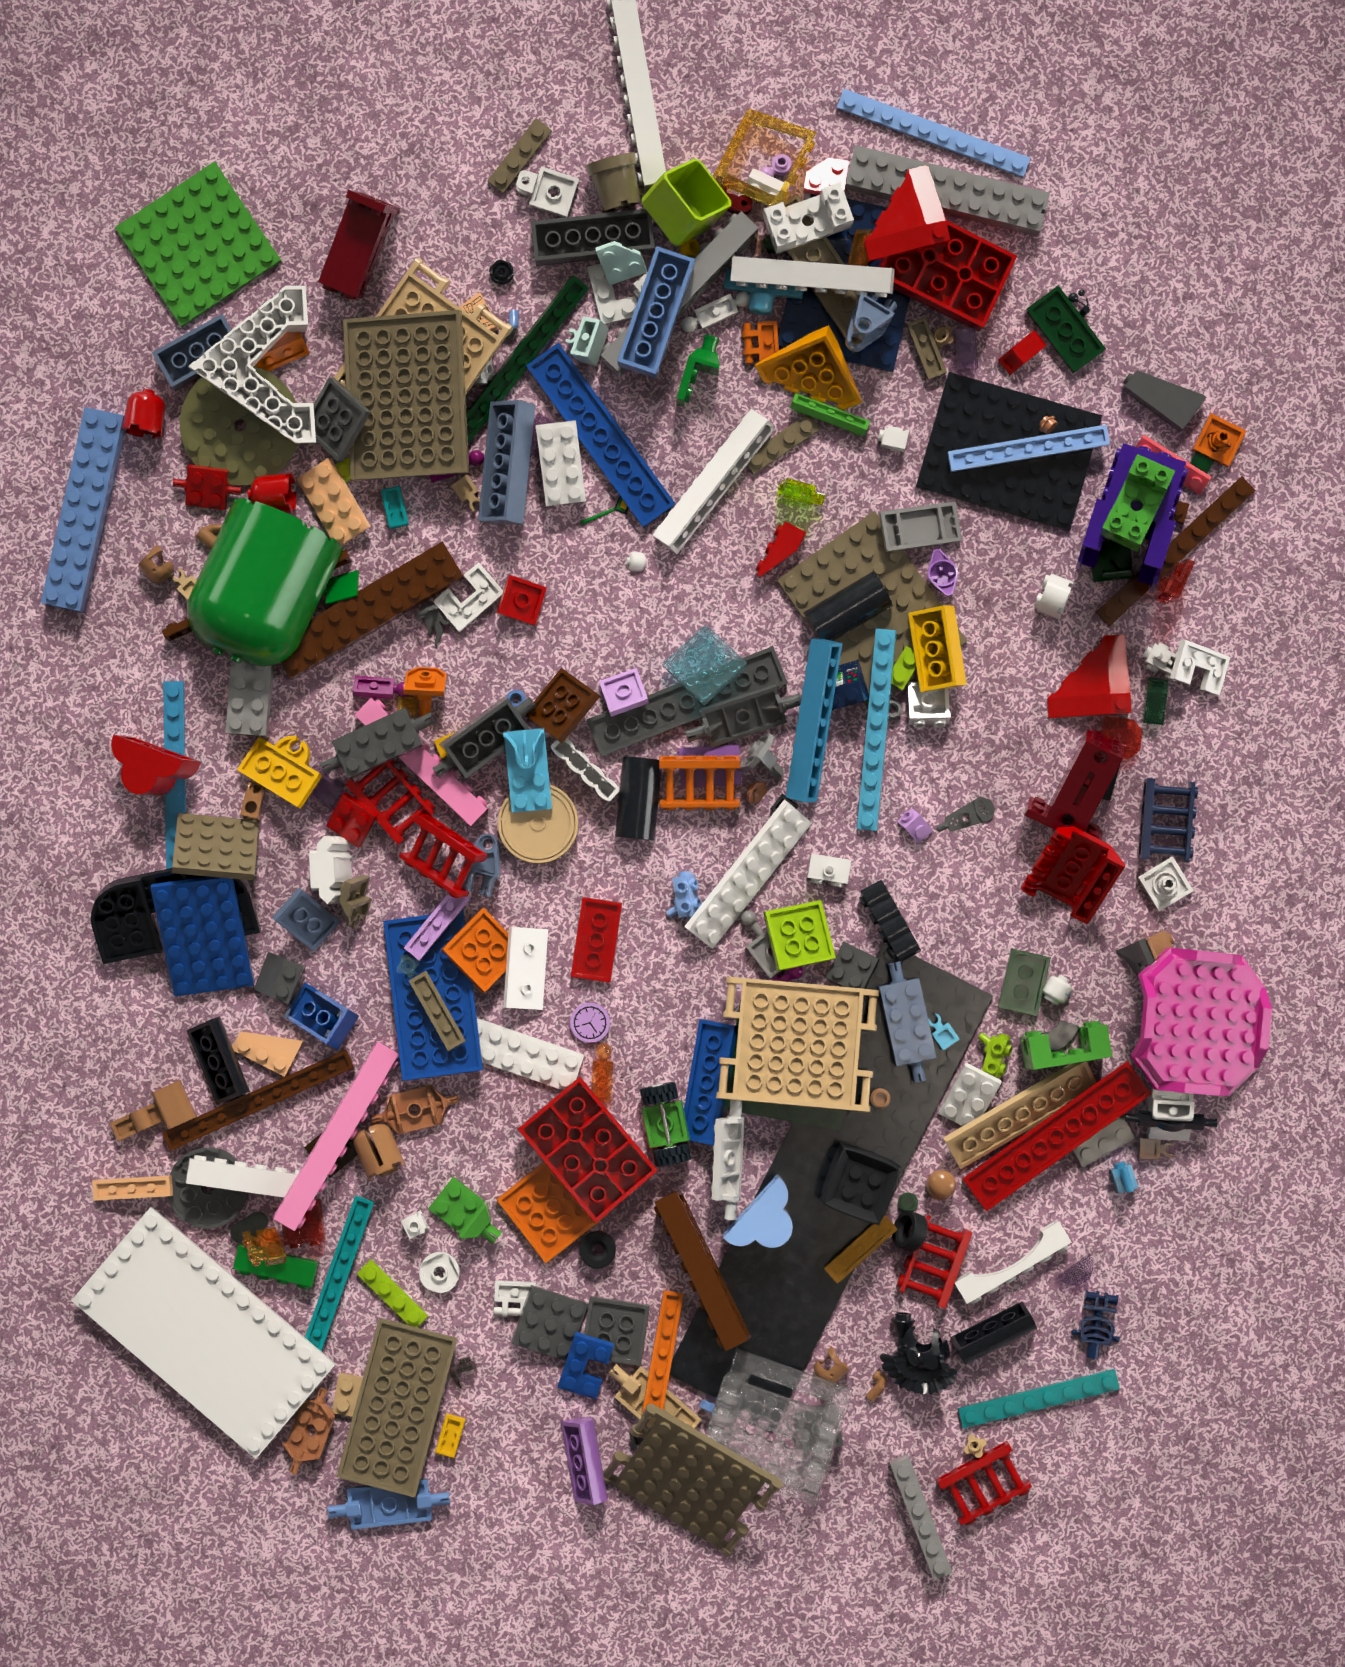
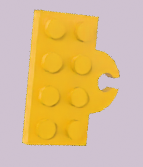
M286 736L275 745L258 737L237 770L301 809L323 776L308 766L311 759V751L308 744L302 740L299 750L293 752L292 747L299 743L300 740L297 736Z

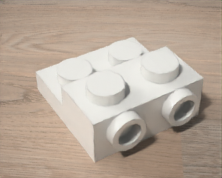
M908 682L909 725H913L914 728H923L925 725L933 724L936 728H942L949 724L948 689L920 692L919 682Z

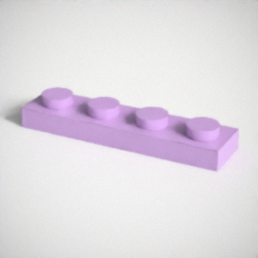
M447 894L405 945L404 949L421 961L471 898L468 896L457 899Z

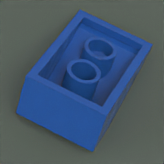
M305 982L284 1017L322 1042L338 1050L359 1015Z

